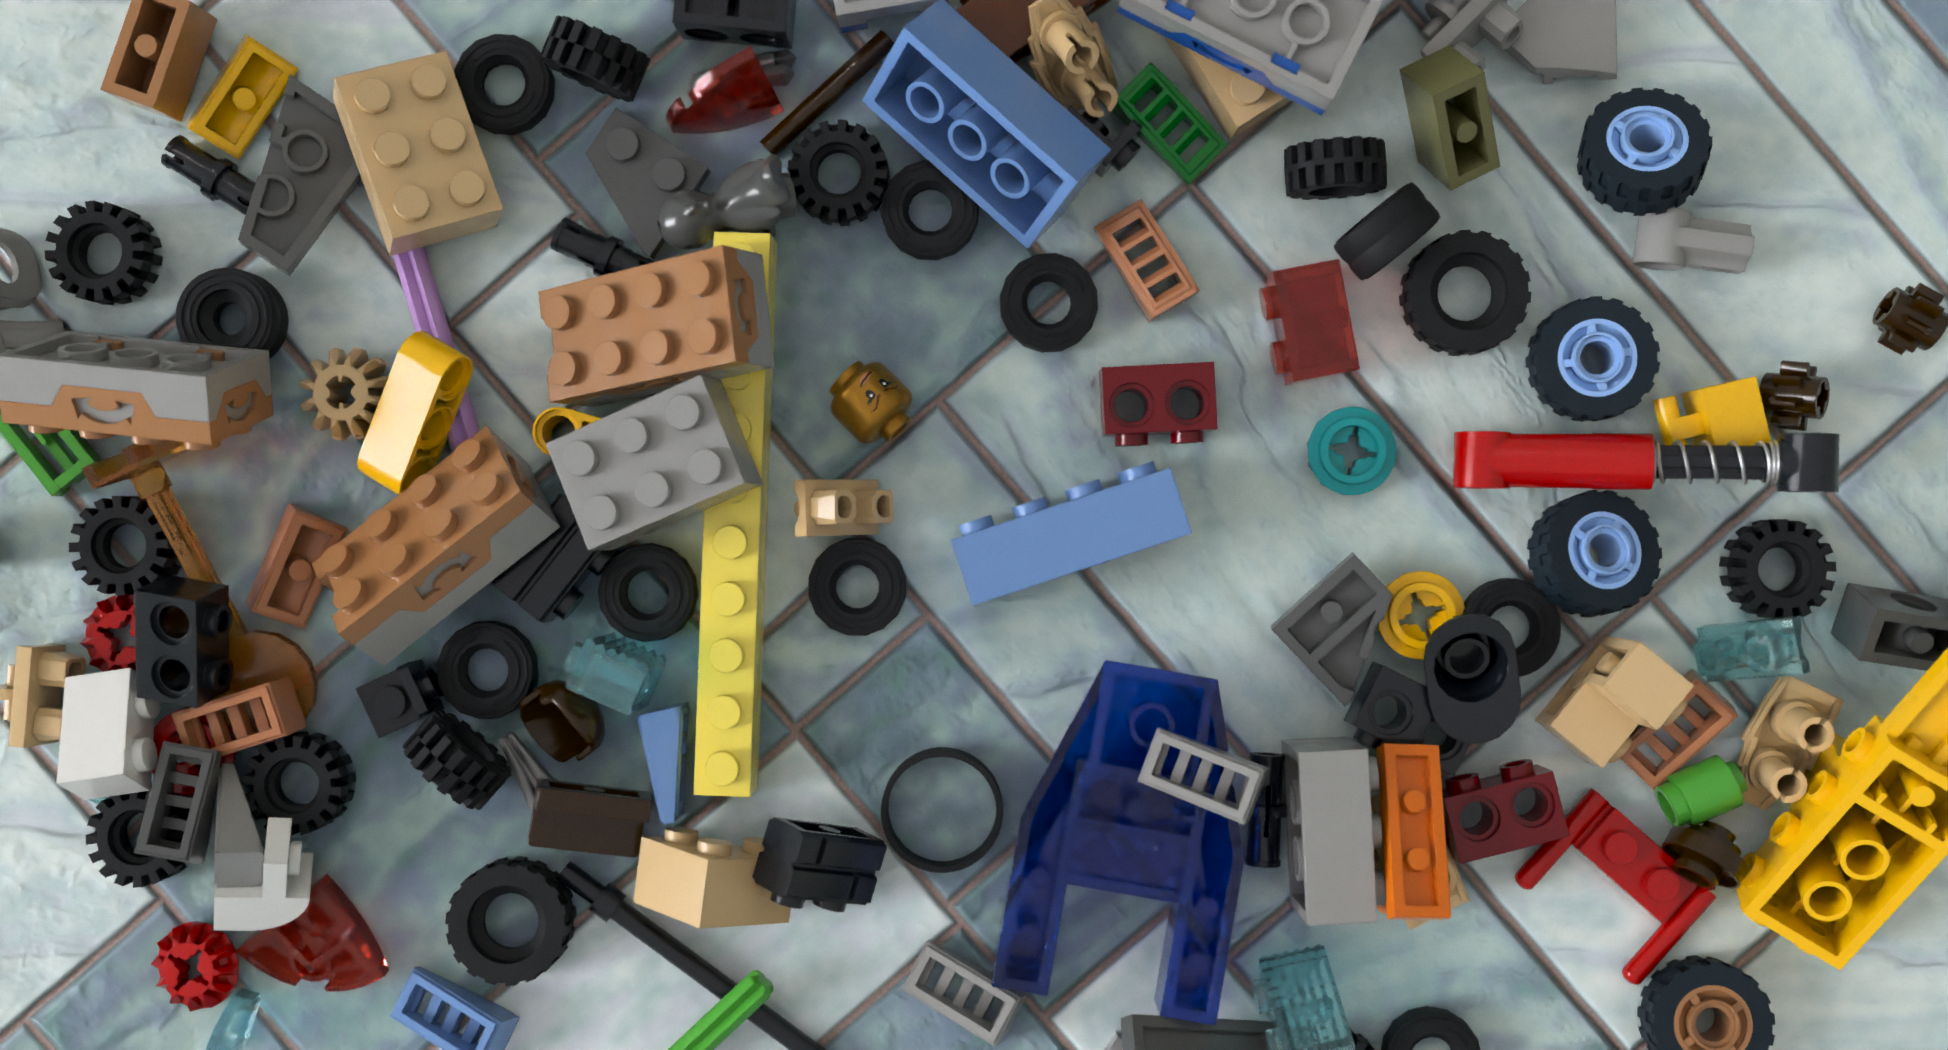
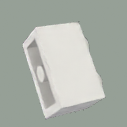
M132 668L65 677L56 784L84 800L150 791L151 771L156 768L158 760L156 745L153 741L154 721L160 713L161 702L137 697L136 671Z

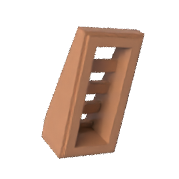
M1142 199L1094 227L1096 234L1148 322L1187 301L1200 291ZM1139 219L1144 229L1118 244L1113 234ZM1150 238L1154 248L1129 261L1125 252ZM1161 257L1166 266L1141 280L1136 271ZM1172 276L1177 285L1153 298L1148 289Z
M1694 669L1684 676L1694 687L1685 697L1687 706L1682 715L1695 728L1688 734L1675 721L1667 726L1662 725L1661 727L1679 743L1674 750H1671L1654 734L1655 729L1638 725L1630 734L1632 738L1630 747L1620 758L1654 791L1655 787L1662 785L1667 780L1666 776L1679 770L1738 717L1733 705ZM1694 696L1711 710L1705 717L1688 703ZM1643 742L1648 744L1664 759L1657 767L1637 749Z
M288 676L209 701L199 708L191 707L171 714L181 744L221 751V756L306 728V721L293 682ZM245 701H249L259 731L257 733H254L244 704ZM226 708L236 740L233 741L221 710ZM202 715L206 716L216 745L209 748L199 716ZM188 763L189 767L196 765L193 763Z

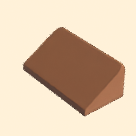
M289 503L247 597L246 604L251 612L305 629L324 586L318 581L312 563L321 557L330 546L344 539L348 528Z

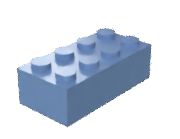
M945 0L936 1L903 27L862 99L863 103L1027 249L1063 215L1112 150Z
M1154 461L1117 473L1120 484L1104 490L1100 480L1097 479L1065 490L1067 502L1048 507L1046 498L1043 497L1013 507L1012 510L1015 516L1013 520L994 525L992 516L988 515L959 525L962 536L952 539L951 542L972 606L1192 534L1171 468L1157 472Z

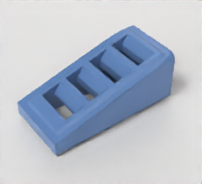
M688 702L648 710L637 718L659 818L663 825L674 823L682 815L684 809L689 719Z
M420 966L412 969L390 1017L442 1050H505L519 1021L517 1015L504 1007ZM426 991H429L433 996L424 1015H422L417 1010ZM448 1003L451 1005V1008L443 1024H441L437 1020L445 1004ZM467 1015L471 1019L464 1033L461 1034L457 1030L464 1016ZM484 1027H486L480 1041L477 1042Z

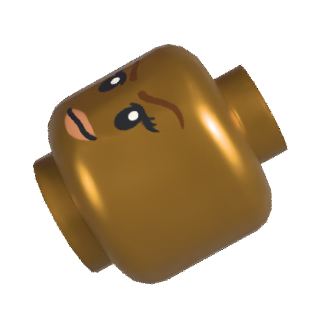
M857 361L838 377L829 390V393L833 396L831 402L832 415L861 443H873L881 437L889 443L898 437L912 420L906 414L912 402L911 391L880 362H871L864 365L861 361Z

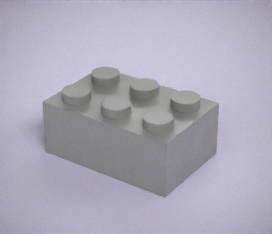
M702 374L546 443L588 551L614 550L763 485L722 381Z
M1347 736L1281 740L1282 754L1285 755L1283 780L1285 804H1287L1286 835L1290 904L1308 926L1378 922L1377 905H1384L1385 883L1382 871L1375 870L1374 848H1381L1382 846L1381 820L1379 814L1372 813L1370 791H1377L1379 788V770L1376 757L1369 756L1368 748Z

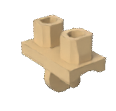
M794 480V492L798 498L794 505V512L799 517L795 525V537L879 534V523H892L894 519L893 493L891 490H878V480Z
M47 643L44 645L17 646L15 664L8 665L6 684H0V700H5L3 720L10 721L8 746L26 748L56 743L60 740L63 709L60 706L65 677L84 675L86 660L83 657L66 653V645Z

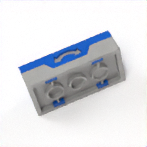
M1120 0L1117 13L1322 115L1334 100L1384 0Z

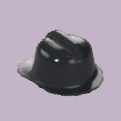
M1483 614L1453 616L1452 619L1447 620L1432 633L1425 646L1424 671L1429 705L1436 724L1448 736L1463 743L1482 744L1499 738L1513 725L1520 711L1521 688L1516 649L1510 632L1498 620Z

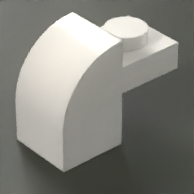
M268 817L262 885L257 887L217 888V884H215V931L271 929L293 921L305 911L310 900L313 853H302V841H291L292 818Z

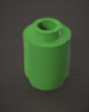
M1718 755L1708 757L1666 776L1667 780L1665 783L1655 787L1657 801L1664 815L1673 826H1683L1685 824L1688 826L1690 824L1699 825L1743 805L1742 793L1747 791L1746 781L1738 766L1733 761L1724 762Z

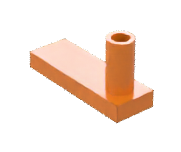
M1384 743L1377 747L1385 875L1384 905H1377V908L1387 915V920L1451 918L1439 745Z

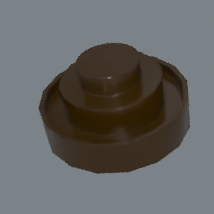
M1706 821L1702 826L1690 824L1688 828L1673 826L1661 846L1675 860L1672 866L1674 871L1687 881L1704 889L1715 890L1717 885L1729 889H1737L1749 870L1746 861L1740 856L1741 850L1734 844L1736 840L1735 835L1725 827L1714 822Z

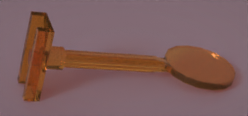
M168 440L153 445L132 444L121 449L122 453L82 468L92 489L130 479L140 499H146L189 579L222 584L170 489L173 484L163 465L188 450L184 448L183 442ZM229 597V606L233 613V621L229 630V658L233 664V676L230 682V690L215 699L288 676L293 682L306 720L317 701L318 678L312 660L299 644L280 633L263 630L249 631ZM245 701L244 704L254 733H257L259 731L249 701ZM226 708L221 709L226 724L231 726Z

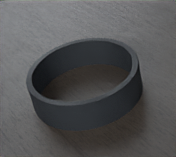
M930 748L907 758L890 777L881 803L882 826L892 848L909 864L929 872H955L973 865L993 846L1002 824V796L995 777L978 758L955 748ZM949 757L968 763L984 776L995 797L996 818L990 834L975 851L959 859L935 861L923 858L913 853L899 840L891 825L889 797L895 782L912 765L929 758Z

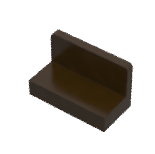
M537 778L528 844L534 847L637 857L640 850L644 823H649L652 799L648 791Z

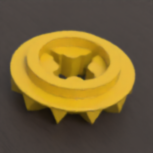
M1416 571L1403 573L1393 582L1386 585L1393 596L1384 619L1380 621L1377 630L1390 649L1405 657L1423 660L1425 646L1432 633L1447 620L1452 619L1453 616L1462 615L1465 606L1458 590L1446 578L1432 572ZM1411 594H1413L1414 599H1417L1421 606L1441 607V609L1433 611V615L1426 618L1427 628L1425 630L1428 637H1426L1425 632L1421 631L1417 624H1399V620L1405 619V615L1412 612L1411 602H1413Z

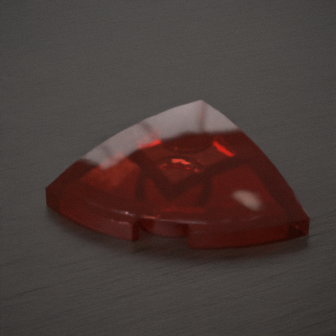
M749 46L724 60L694 82L695 87L688 93L692 105L687 109L681 97L677 98L666 114V121L673 133L709 134L746 127L783 112L784 109L755 52Z
M328 874L311 885L309 904L299 917L279 927L257 930L236 950L238 954L260 971L293 986H296L301 979L310 982H319L324 979L330 980L324 987L327 992L347 991L367 986L383 978L390 970L383 952L366 921L343 890Z

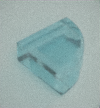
M241 988L232 997L212 1032L206 1050H239L247 1044L261 1000V993Z

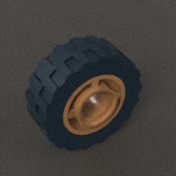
M1697 955L1686 956V959L1680 961L1674 959L1666 963L1667 966L1661 971L1658 969L1651 976V982L1647 987L1644 986L1640 994L1642 1002L1641 1006L1637 1008V1017L1640 1018L1641 1026L1638 1028L1641 1037L1648 1044V1050H1768L1770 1045L1773 1046L1775 1035L1772 1034L1773 1025H1776L1775 1015L1770 1011L1769 1004L1771 1002L1767 994L1759 989L1758 985L1760 984L1753 977L1743 973V970L1719 959L1708 956L1707 958H1701ZM1707 1008H1712L1715 1016L1713 1025L1707 1031L1698 1033L1696 1021L1699 1014Z

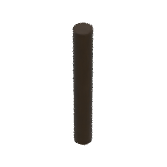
M880 30L761 139L760 143L770 154L778 155L882 60L893 47V41L885 32Z

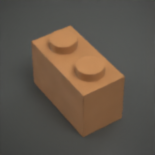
M131 0L100 90L131 105L182 122L218 19L188 0Z

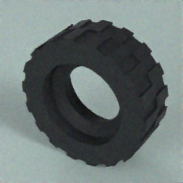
M1471 229L1460 230L1455 234L1450 235L1448 233L1436 239L1412 258L1407 265L1409 266L1408 272L1402 276L1400 285L1403 288L1402 294L1399 295L1400 306H1403L1405 314L1403 319L1406 325L1411 326L1415 332L1413 335L1420 342H1426L1430 345L1429 348L1436 352H1448L1450 356L1473 355L1500 345V342L1509 339L1516 332L1515 328L1524 321L1527 312H1525L1526 306L1531 302L1532 292H1529L1528 282L1531 280L1529 272L1525 271L1521 263L1523 259L1519 253H1514L1508 247L1510 244L1502 238L1498 240L1491 236L1492 233L1485 231L1473 233ZM1467 266L1477 269L1487 278L1490 284V304L1487 310L1474 320H1456L1447 315L1439 304V283L1448 271L1456 267Z
M517 856L514 859L505 857L485 865L460 884L462 887L453 894L449 902L451 904L450 911L446 913L445 924H448L446 937L448 945L451 944L455 953L453 956L458 963L462 962L466 966L469 974L474 977L479 976L489 984L505 983V986H514L520 981L526 980L527 983L536 979L564 954L568 948L567 943L573 938L576 927H573V923L577 917L576 906L573 907L571 900L573 894L570 888H566L557 879L559 876L557 871H551L546 867L548 864L539 860L536 862L530 861L528 857ZM508 893L522 895L531 901L536 908L539 920L538 928L534 937L528 943L519 947L502 946L495 942L487 932L485 925L487 908L500 895Z

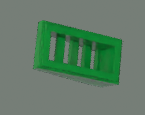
M1152 62L1118 95L1117 104L1112 110L1126 126L1134 119L1143 127L1138 137L1188 186L1228 145ZM1151 89L1157 97L1139 113L1134 105ZM1168 105L1174 112L1155 130L1149 122ZM1183 120L1190 128L1170 146L1164 139ZM1200 136L1206 144L1185 163L1179 155Z

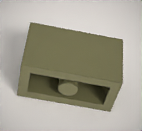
M1451 45L1399 69L1417 160L1426 170L1451 191L1500 167L1485 72Z

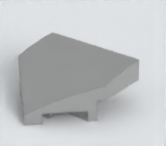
M1527 0L1515 11L1522 19L1523 32L1504 51L1535 75L1543 74V85L1553 84L1557 78L1598 75V81L1617 79L1616 0Z

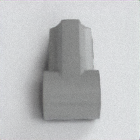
M1676 207L1667 209L1666 213L1658 215L1647 213L1645 216L1638 217L1632 265L1636 267L1664 271L1682 270L1684 267L1740 274L1745 272L1747 263L1752 257L1755 237L1752 235L1751 225L1691 217L1692 212Z

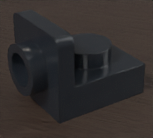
M1071 105L1067 109L1112 149L1095 171L1101 178L1112 166L1120 172L1141 149V146L1135 140L1138 138L1143 126L1135 119L1112 143L1106 137L1109 134L1108 128L1099 118L1089 115L1086 111L1080 114Z
M422 659L407 662L397 667L396 670L356 688L378 738L387 736L428 717L433 710L445 709L440 699L443 693L438 685L437 674L430 666L425 667Z

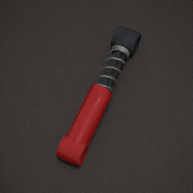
M1499 431L1454 432L1453 488L1508 489L1510 487L1651 490L1656 479H1660L1662 484L1666 482V479H1687L1689 484L1693 482V479H1714L1717 485L1721 479L1742 480L1744 485L1748 483V480H1761L1766 485L1770 484L1772 486L1774 484L1777 492H1839L1840 434L1785 433L1778 434V438L1773 442L1769 440L1767 443L1759 440L1754 445H1738L1734 440L1729 441L1726 445H1711L1705 439L1699 445H1683L1678 439L1672 445H1660L1656 439H1653V435L1650 433L1511 434V432Z

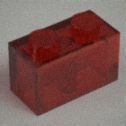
M1339 259L1270 273L1265 278L1266 287L1259 289V299L1265 321L1273 319L1277 341L1270 342L1271 363L1275 375L1283 374L1285 386L1350 374L1359 370L1360 365Z

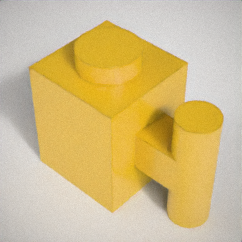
M1756 376L1681 393L1686 411L1684 416H1680L1676 395L1653 400L1663 445H1672L1677 439L1683 445H1687L1686 438L1692 437L1694 445H1699L1704 439L1711 445H1726L1731 440L1736 441L1738 445H1754L1759 440L1764 443L1771 440Z

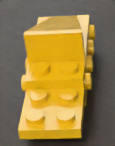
M1948 648L1886 719L1875 714L1864 728L1859 727L1855 729L1847 739L1835 733L1833 743L1828 749L1820 753L1813 770L1807 769L1804 773L1808 783L1805 795L1800 800L1791 804L1789 812L1782 813L1775 820L1770 829L1769 837L1755 853L1750 852L1743 857L1749 866V870L1740 886L1736 889L1740 901L1739 906L1743 913L1755 923L1770 928L1793 942L1805 953L1815 955L1838 970H1841L1948 854Z

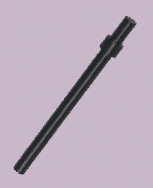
M572 861L566 865L557 877L560 882L592 904L589 908L591 912L606 923L611 918L720 1000L737 985L732 979L624 901L627 895L610 882L605 887ZM762 1004L747 1018L788 1050H826L765 1004Z

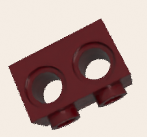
M1214 362L1102 367L1100 369L1099 389L1102 437H1115V447L1148 445V435L1170 434V444L1204 442L1203 432H1212L1217 429ZM1187 389L1197 396L1199 411L1193 419H1182L1173 412L1171 397L1176 390ZM1133 392L1141 397L1145 410L1139 421L1126 422L1117 415L1115 400L1119 394Z
M1523 759L1500 765V774L1479 779L1478 773H1466L1446 779V787L1442 788L1445 836L1452 858L1458 863L1463 864L1570 837L1552 770L1538 764L1533 765L1531 759ZM1532 788L1535 793L1533 808L1525 814L1518 815L1514 807L1516 796L1523 789ZM1478 801L1482 807L1480 821L1473 827L1463 828L1460 823L1462 809L1467 804Z

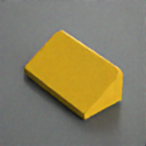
M245 34L187 121L186 126L191 131L239 160L284 93L289 75L294 77L299 69Z

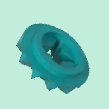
M1360 407L1340 408L1327 414L1316 423L1306 443L1309 468L1322 486L1341 495H1359L1374 490L1390 475L1396 460V442L1390 427L1376 413ZM1356 428L1354 435L1357 438L1356 446L1365 449V452L1373 453V458L1355 459L1352 466L1348 468L1346 475L1344 456L1336 454L1334 450H1329V445L1336 446L1337 444L1347 443L1349 435H1352L1353 429Z

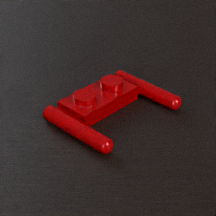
M1591 788L1565 817L1570 837L1542 843L1516 872L1515 881L1523 889H1533L1568 848L1573 845L1584 857L1661 923L1660 927L1622 969L1625 980L1631 984L1638 985L1643 982L1713 903L1716 896L1708 889L1701 888L1676 873L1672 867L1675 860L1620 811L1610 805L1603 796Z

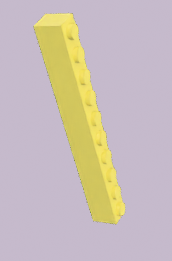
M714 231L713 247L726 245L763 256L774 353L777 242L770 233ZM773 368L720 379L763 485L704 510L694 795L750 797L758 789Z

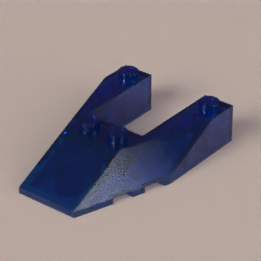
M1105 659L1020 817L992 966L993 987L1048 996L1067 884L1171 902L1154 996L1159 1015L1216 1025L1245 860L1239 823L1137 780L1158 727L1228 752L1218 679ZM1170 747L1160 776L1170 779L1180 749ZM1192 755L1182 784L1192 787L1202 758ZM1214 764L1204 792L1214 795L1224 767ZM1232 784L1226 800L1236 803L1235 789Z

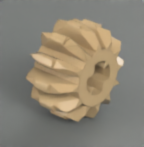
M356 347L348 355L342 349L329 350V364L318 359L310 362L312 370L318 376L316 380L303 379L299 382L303 389L313 391V397L306 399L300 406L303 411L317 412L312 423L316 430L325 431L331 428L332 438L345 441L351 433L356 439L364 440L388 376H382L386 368V362L377 357L368 361L367 351ZM347 384L354 385L351 390V394L355 398L353 404L345 403L349 397L344 390Z

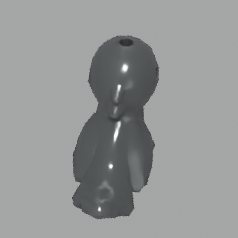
M770 154L766 160L759 159L748 162L729 175L719 186L718 190L712 194L690 189L673 194L665 201L658 212V229L667 243L672 247L680 249L702 247L714 238V231L735 230L745 233H759L763 231L775 237V224L780 219L791 218L796 215L797 199L792 179L788 173H782V162L779 155Z

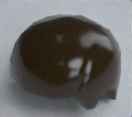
M562 680L547 682L523 698L519 704L520 717L528 733L546 753L559 762H566L577 756L576 759L578 761H581L594 752L603 741L605 725L602 711L595 697L577 683Z

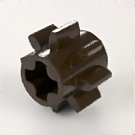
M1919 283L1915 288L1907 286L1905 291L1898 287L1893 288L1881 300L1873 315V324L1877 325L1878 330L1883 332L1877 342L1900 355L1906 350L1913 353L1917 347L1924 351L1930 349L1941 338L1948 326V314L1944 312L1945 308L1939 306L1944 295L1922 283Z
M1782 360L1780 373L1767 372L1763 376L1759 391L1765 414L1772 415L1771 425H1778V428L1806 431L1808 418L1822 419L1829 403L1830 386L1826 377L1816 376V366H1810V362Z

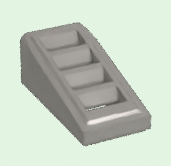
M1158 727L1137 781L1245 825L1251 819L1269 768ZM1172 746L1180 749V753L1171 777L1168 779L1160 776L1169 749ZM1192 755L1202 758L1192 787L1182 784ZM1217 764L1224 767L1216 791L1212 795L1204 792L1213 766ZM1237 772L1246 776L1237 802L1234 803L1226 799Z
M222 763L218 776L214 884H217V888L257 887L263 883L264 848L234 763Z
M931 940L926 941L901 989L995 1047L1007 1037L1029 995V992L1009 980ZM938 961L946 967L933 990L925 986ZM956 974H959L965 979L954 1000L945 995ZM977 985L984 989L975 1009L971 1010L965 1007ZM995 997L1004 1002L996 1018L992 1021L985 1016Z

